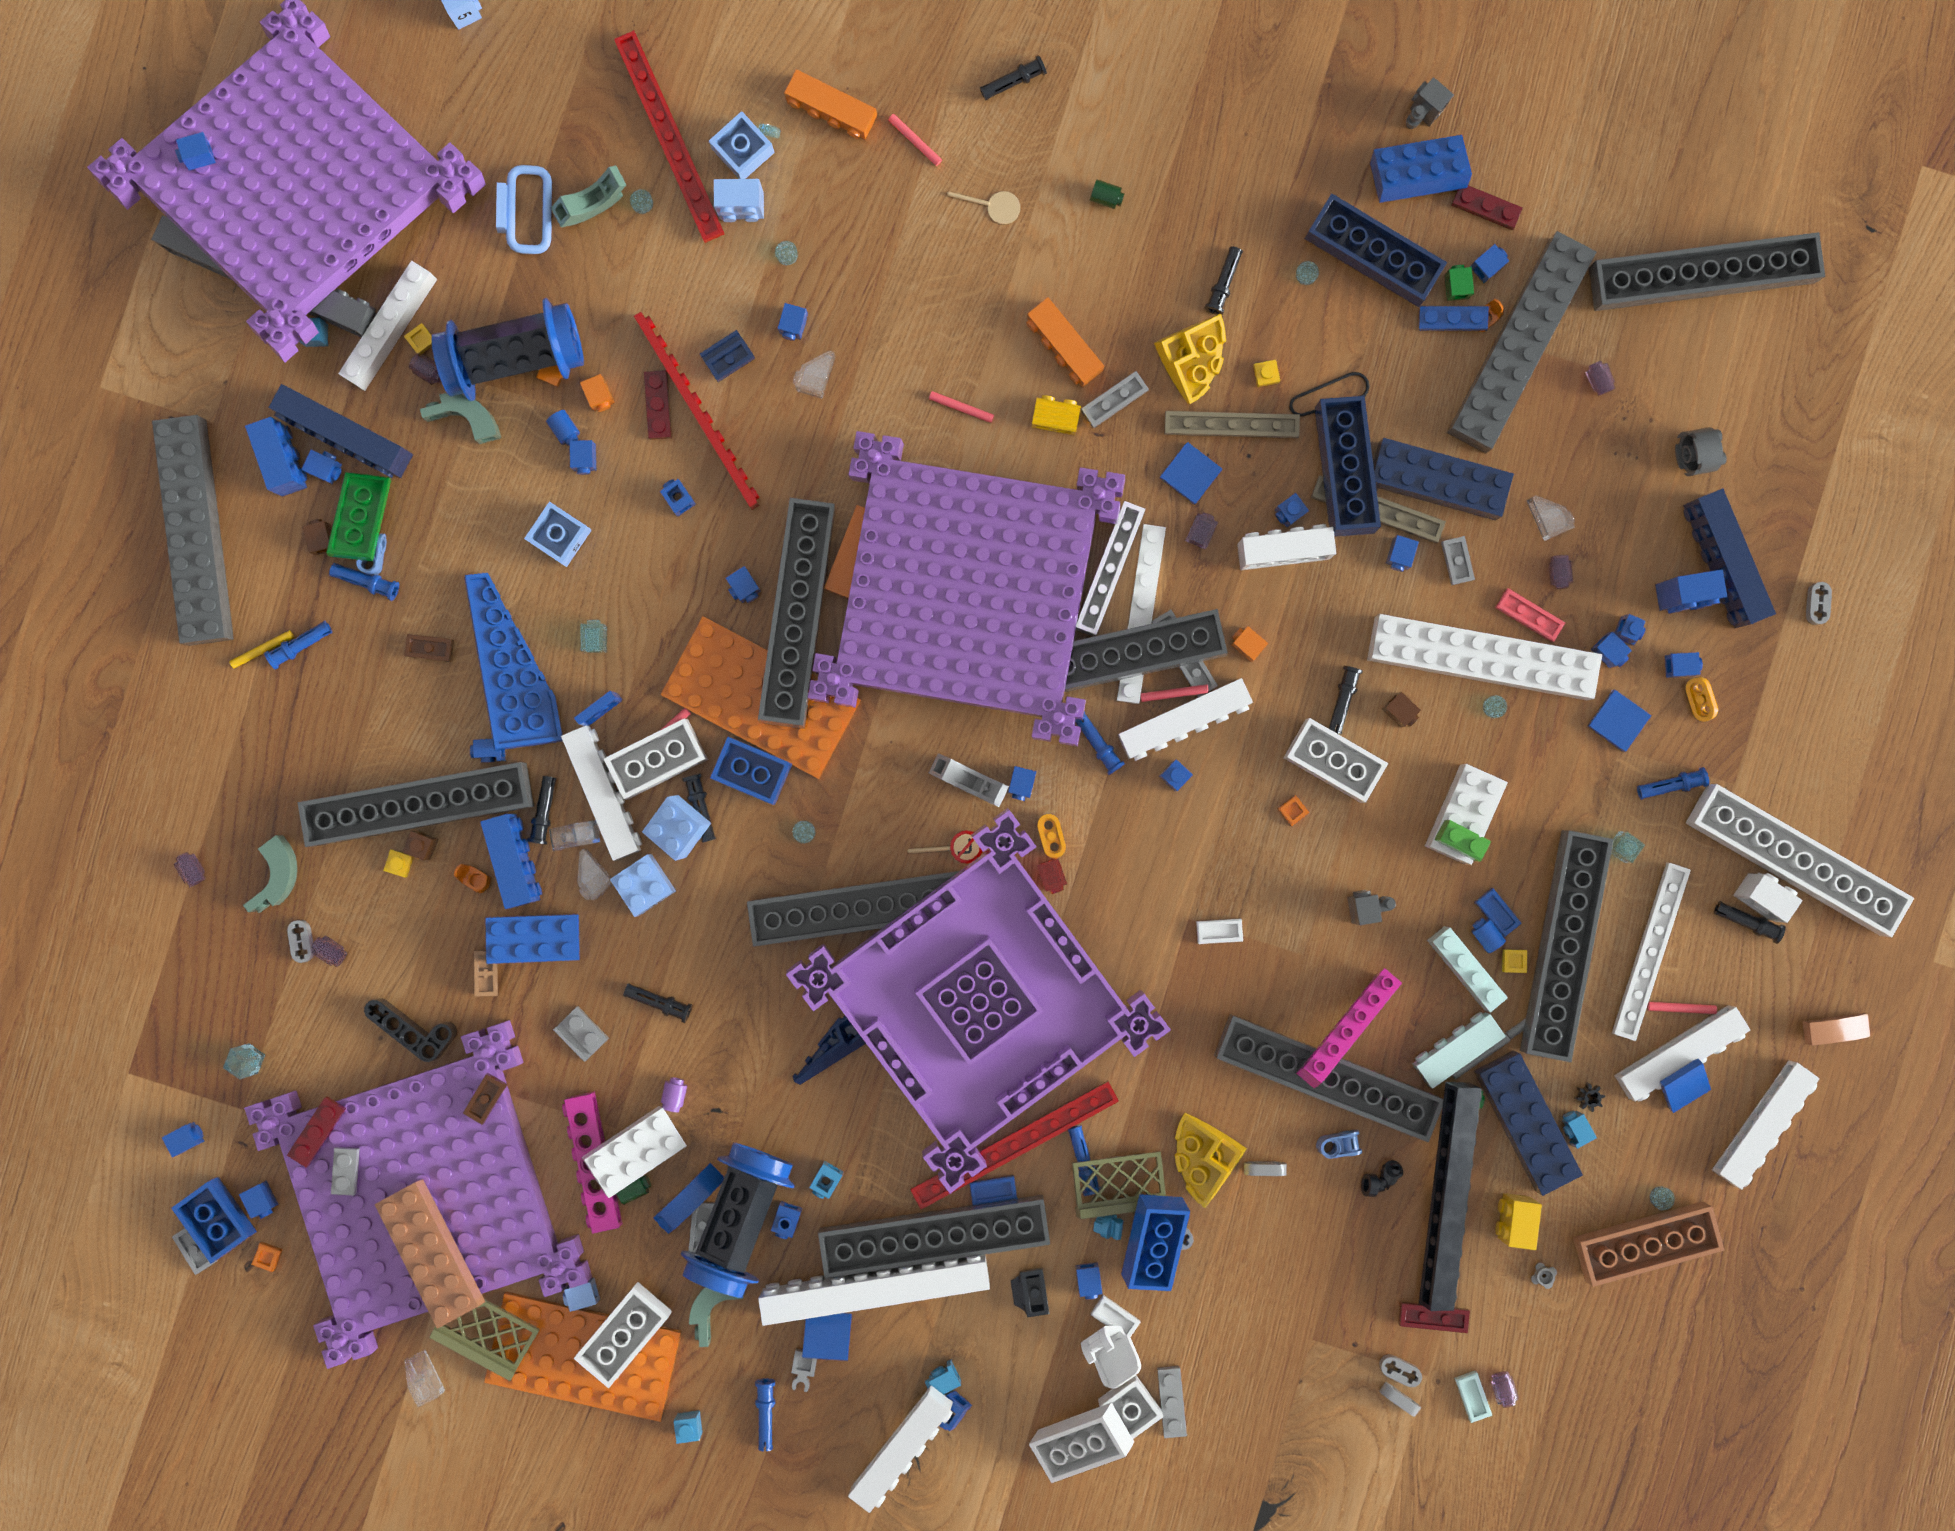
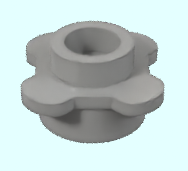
M1541 1262L1535 1265V1274L1531 1276L1532 1283L1541 1284L1546 1289L1551 1288L1555 1281L1557 1270L1554 1267H1546Z

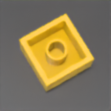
M1503 1193V1197L1498 1203V1211L1501 1213L1500 1221H1497L1495 1227L1498 1238L1509 1247L1536 1250L1542 1204L1530 1196Z

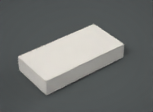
M1242 919L1196 921L1197 944L1243 941Z
M1102 1295L1090 1313L1106 1326L1122 1327L1124 1334L1129 1337L1132 1336L1140 1324L1139 1319L1105 1295Z

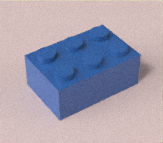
M272 417L246 425L245 428L267 490L283 497L306 489L305 481L308 480L307 475L300 468L298 462L300 455L296 447L292 445L291 439H293L290 428Z
M1723 570L1678 576L1655 584L1659 611L1667 610L1668 614L1681 612L1689 608L1690 610H1696L1712 606L1713 604L1720 603L1719 599L1727 597Z
M727 737L710 778L775 805L792 763Z
M219 1177L208 1181L171 1208L210 1264L222 1258L257 1232Z

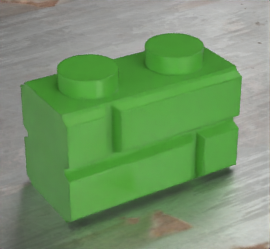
M1444 820L1435 837V841L1473 861L1479 862L1483 859L1491 843L1490 840L1479 837L1478 834L1451 820Z

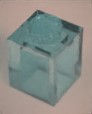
M587 620V624H580L581 651L584 653H607V626L601 624V620Z
M1619 831L1614 837L1611 854L1624 863H1633L1645 844L1630 833Z
M250 1043L230 1049L223 1068L240 1080L258 1074L265 1054Z

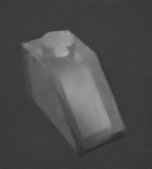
M828 351L803 364L800 371H796L793 384H796V390L822 399L835 360V353Z
M1539 496L1526 500L1544 541L1575 528L1573 524L1575 522L1574 517L1570 511H1567L1565 506Z
M596 820L549 829L553 851L600 842V831Z
M582 849L579 852L577 884L580 887L579 892L586 900H597L613 886L610 881L612 877L588 849Z
M426 1350L404 1360L407 1386L417 1407L438 1398L445 1391Z

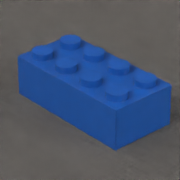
M1462 135L1374 149L1370 162L1379 203L1464 189L1468 187L1472 176Z
M504 814L480 821L504 908L510 909L540 901L542 890L539 882H536L534 878L536 869L533 861H530L527 852H530L527 839H523L521 831L524 830L521 818H517V814Z
M579 915L485 917L486 964L580 960Z
M1139 1194L1121 1272L1128 1289L1172 1290L1190 1215V1210L1183 1197Z

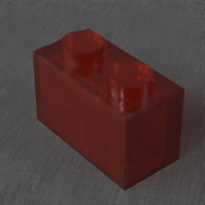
M1059 858L1036 865L1046 892L1050 891L1051 894L1064 890L1063 886L1067 885V881Z

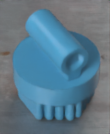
M1116 1214L1097 1217L1094 1222L1093 1231L1099 1233L1103 1238L1109 1239L1113 1237L1115 1240H1120L1124 1221L1117 1218Z

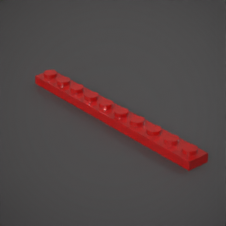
M633 30L615 38L614 41L704 243L724 235L722 226L635 31Z
M642 312L634 315V318L751 510L760 506L757 502V499L760 498L754 487L749 488L745 481L748 477L742 467L736 468L733 462L737 459L731 449L725 450L722 445L725 439L719 430L714 431L710 424L714 421L707 410L702 412L699 407L702 402L696 392L691 393L687 386L690 385V382L684 372L679 374L676 367L679 364L673 354L668 355L664 348L667 347V344L661 334L659 336L655 335L652 329L656 328L650 316L644 317Z
M1109 1081L980 1150L979 1152L985 1159L987 1167L973 1177L967 1172L963 1175L965 1183L956 1190L1119 1102ZM938 1174L910 1189L921 1210L951 1194L939 1180Z

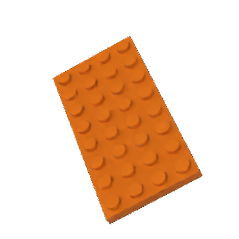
M702 616L661 695L820 779L861 700L857 698L856 708L837 705L834 703V697H830L829 703L809 699L805 729L759 723L758 715L768 650ZM812 674L811 680L817 681L818 677Z
M510 1292L504 1293L501 1308L540 1330L516 1369L511 1381L487 1369L484 1383L661 1422L681 1330L661 1326L614 1383L607 1388L580 1365L574 1357L608 1318L609 1314L586 1309L570 1312L569 1306ZM505 1317L498 1319L497 1326L499 1331L511 1328L509 1319ZM525 1328L516 1330L519 1342L529 1339L532 1334L531 1331ZM513 1332L500 1335L503 1346L515 1343ZM497 1336L494 1337L492 1349L499 1348ZM517 1347L504 1350L506 1358L515 1362L519 1356Z

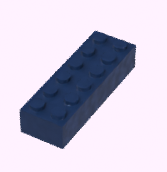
M1332 193L1304 238L1417 307L1425 301L1447 264L1446 261Z
M283 384L280 385L268 407L275 411V417L371 468L374 466V469L390 478H393L394 475L401 478L413 457V454L403 447Z
M1365 396L1320 399L1315 406V416L1329 527H1333L1334 537L1375 534L1381 527Z
M1383 438L1378 442L1373 461L1376 488L1495 521L1503 516L1514 473L1387 438Z
M1724 488L1683 505L1684 516L1693 528V538L1701 547L1703 561L1708 564L1710 571L1723 570L1727 597L1719 600L1727 609L1729 623L1734 628H1739L1775 615L1776 612Z
M1513 1050L1474 1070L1537 1193L1544 1196L1583 1176L1520 1053Z

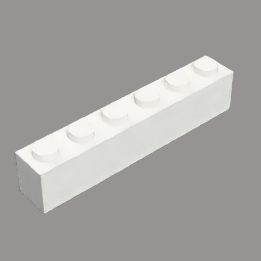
M413 261L409 263L338 373L339 375L366 391L437 281L429 271Z
M1124 501L1119 513L1118 523L1113 528L1076 624L1077 631L1093 637L1097 635L1145 512L1144 508Z
M1241 678L1118 734V737L1128 759L1134 757V760L1137 761L1146 757V751L1152 748L1157 752L1168 747L1166 742L1172 739L1179 742L1187 738V732L1194 729L1196 733L1209 728L1207 725L1209 722L1215 720L1218 724L1229 719L1227 714L1236 711L1238 715L1249 710L1248 705L1253 703Z
M584 726L562 735V740L612 860L617 861L641 851V838L638 832L634 833L631 824H634L629 811L625 812L622 805L625 803V800L620 791L616 790L615 781L605 764L604 758L607 756L604 750H600L598 747L599 737L596 730L591 729L590 726Z
M1728 1005L1614 1076L1628 1099L1633 1101L1645 1100L1650 1096L1649 1093L1651 1091L1662 1089L1660 1085L1661 1080L1695 1059L1705 1063L1707 1057L1711 1054H1719L1732 1041L1735 1043L1745 1038V1033L1749 1032L1750 1028L1737 1007Z
M1789 1060L1712 1171L1741 1190L1743 1187L1748 1186L1752 1181V1175L1755 1170L1764 1164L1765 1156L1769 1150L1774 1149L1777 1145L1781 1133L1790 1127L1791 1119L1795 1113H1798L1803 1108L1804 1100L1816 1090L1817 1082L1820 1078L1799 1063Z
M930 1386L851 1486L848 1497L869 1513L874 1507L879 1508L886 1498L884 1494L896 1487L899 1479H897L901 1473L905 1475L912 1465L911 1460L914 1456L918 1458L926 1447L924 1445L928 1439L932 1441L939 1431L937 1427L941 1422L945 1424L953 1413L951 1411L953 1402L933 1386Z

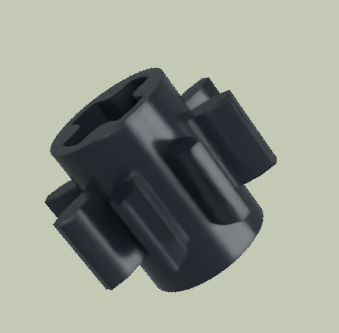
M1588 1082L1584 1088L1577 1087L1579 1093L1574 1099L1581 1102L1579 1107L1585 1109L1588 1105V1110L1594 1112V1107L1596 1106L1603 1107L1601 1100L1605 1098V1095L1598 1092L1601 1087L1596 1085L1592 1089L1591 1084ZM1589 1093L1593 1098L1591 1101H1589V1098L1587 1097Z

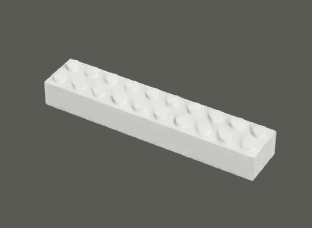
M1379 614L1374 618L1367 660L1576 699L1591 700L1595 699L1602 654Z
M1709 784L1705 788L1686 821V824L1879 936L1893 937L1914 900L1912 896L1718 784Z
M978 1255L831 1278L814 1276L810 1278L811 1281L802 1282L801 1279L788 1281L786 1285L780 1286L779 1283H770L766 1285V1288L762 1289L758 1299L762 1325L765 1326L989 1290L990 1283L986 1255Z

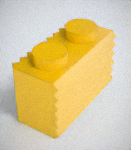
M1042 395L1041 398L1036 399L1032 428L1075 436L1081 406L1077 405V402L1065 399L1063 402H1058L1052 396Z

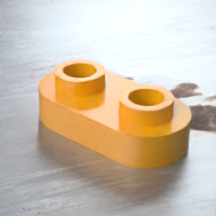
M1696 677L1689 680L1686 684V693L1693 715L1702 722L1712 720L1718 713V706L1709 681L1704 677ZM1698 684L1702 686V691L1698 689ZM1705 706L1709 707V713L1705 711Z
M1045 814L1039 818L1037 823L1043 850L1047 856L1059 858L1066 850L1060 822L1056 816ZM1046 821H1051L1053 824L1050 830L1044 827ZM1054 842L1059 846L1057 851L1050 849V845Z

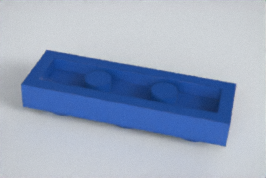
M1420 306L1419 331H1487L1489 306Z

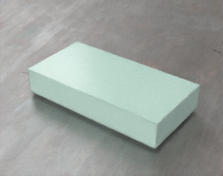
M1472 1371L1455 1377L1454 1379L1469 1421L1473 1423L1492 1416L1478 1373Z

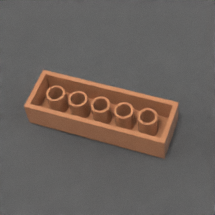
M423 1179L374 1204L437 1329L485 1302Z
M1703 1201L1573 1237L1584 1279L1592 1287L1725 1251L1713 1208Z

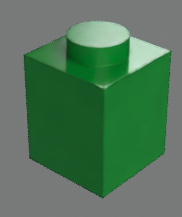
M1454 265L1445 273L1447 301L1470 299L1474 294L1472 267L1464 268V265Z

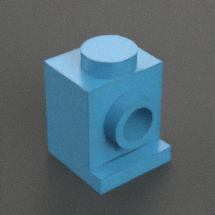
M1570 1111L1562 1116V1121L1565 1125L1563 1130L1567 1137L1572 1139L1569 1141L1571 1146L1578 1149L1597 1138L1583 1113Z
M824 1161L809 1188L813 1190L812 1193L821 1199H824V1197L829 1199L844 1171ZM828 1177L830 1179V1183L824 1184L822 1182V1178Z
M952 1360L947 1361V1367L943 1368V1366H940L931 1371L932 1375L929 1376V1379L925 1380L927 1389L933 1386L943 1395L961 1386V1378Z

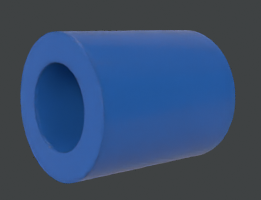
M565 410L554 413L546 420V423L561 445L567 444V446H570L569 441H578L579 438L577 436L580 432Z
M1480 918L1473 923L1472 926L1474 928L1471 932L1488 954L1497 950L1506 942V939L1490 918L1486 920Z

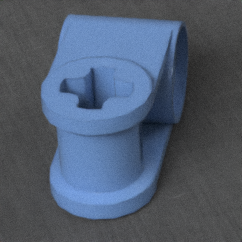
M380 533L372 568L366 570L365 565L367 561L365 560L356 561L358 569L363 573L373 576L378 575L382 571L387 544L385 534Z
M1346 1130L1321 1136L1317 1140L1316 1148L1320 1154L1329 1159L1362 1154V1149L1359 1148L1357 1137L1359 1130ZM1332 1141V1150L1330 1152H1325L1324 1145L1327 1142Z

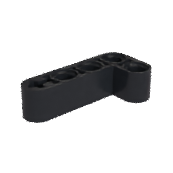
M384 998L371 1000L364 1007L365 1016L424 1062L438 1059L457 1035L456 1026L451 1022L438 1024L428 1033ZM376 1005H379V1006H380V1007L378 1008V1010L380 1011V1013H376V1012H375V1011H376V1007H375ZM393 1017L397 1018L399 1021V1027L397 1029L393 1028L391 1025V1019ZM442 1027L446 1028L449 1032L447 1039L440 1035ZM410 1031H413L417 1036L415 1043L409 1040L408 1035ZM428 1045L432 1046L435 1050L433 1056H429L426 1052Z

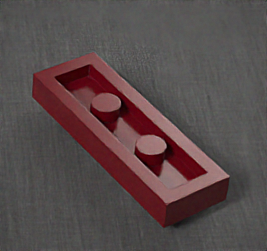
M1469 185L1467 188L1457 190L1451 206L1510 230L1515 228L1523 207Z
M667 371L644 372L649 440L672 438Z
M326 1096L287 1156L305 1168L308 1167L346 1108Z
M1400 1302L1398 1324L1401 1327L1468 1333L1470 1310L1455 1307L1454 1311H1430L1418 1303Z

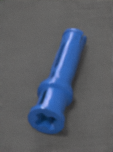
M333 563L329 571V576L364 587L371 594L375 595L377 593L386 596L390 601L396 598L399 591V582L387 581L382 579L380 575H367L337 563Z
M324 620L289 642H281V646L270 652H264V655L272 668L276 670L280 664L288 659H295L297 653L325 636L332 634L333 631Z
M1084 711V722L1076 719L1075 723L1081 728V731L1097 752L1096 758L1103 762L1108 770L1107 774L1111 775L1125 765V763L1116 756L1113 751L1114 747L1107 745Z
M1701 767L1698 771L1690 773L1681 772L1678 774V777L1641 786L1638 785L1637 793L1642 800L1677 790L1688 792L1694 787H1708L1709 776L1706 769Z
M1082 1125L1073 1126L1068 1129L1077 1162L1091 1160L1083 1135ZM1087 1166L1079 1167V1177L1086 1182L1093 1171ZM1096 1175L1088 1184L1097 1192L1102 1187L1099 1186ZM1088 1187L1082 1192L1083 1196L1095 1194Z
M763 1378L755 1381V1386L757 1387L755 1405L759 1408L758 1450L764 1451L766 1442V1451H771L773 1449L772 1408L775 1405V1399L773 1398L775 1380Z

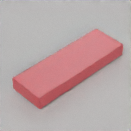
M1509 588L1505 590L1495 607L1550 642L1556 640L1565 625V622Z

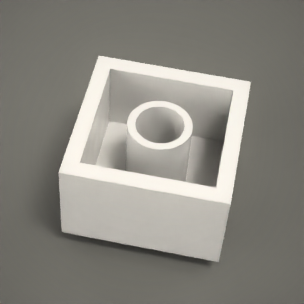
M1748 873L1733 895L1769 921L1788 923L1803 901L1796 896L1798 893L1788 886L1782 887L1777 883L1779 880L1769 873H1766V875Z
M1137 1375L1118 1388L1111 1389L1098 1399L1100 1407L1109 1403L1113 1404L1132 1439L1163 1418L1161 1408Z

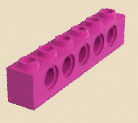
M1385 968L1380 971L1296 1074L1311 1087L1316 1088L1319 1086L1402 982Z
M595 1091L568 1097L564 1100L565 1103L562 1105L564 1116L568 1117L569 1121L567 1133L569 1139L573 1140L572 1157L578 1164L579 1170L576 1171L578 1183H582L583 1192H581V1200L583 1206H586L588 1211L586 1215L587 1227L591 1228L592 1234L619 1228L623 1223L617 1194L608 1198L602 1189H593L591 1180L595 1178L582 1159L584 1155L605 1142ZM578 1113L586 1115L587 1122L585 1124L577 1120ZM583 1135H588L591 1138L592 1144L590 1146L583 1144ZM596 1202L604 1203L606 1211H598L596 1209Z

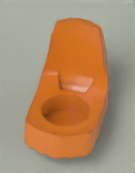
M1493 299L1485 305L1489 306L1488 329L1504 315L1503 305L1497 299Z
M460 864L454 871V877L477 893L481 894L489 888L491 877L473 866Z

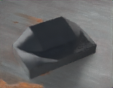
M1043 1267L1020 1271L1019 1275L1011 1280L1014 1305L1021 1308L1026 1313L1027 1318L1050 1314Z

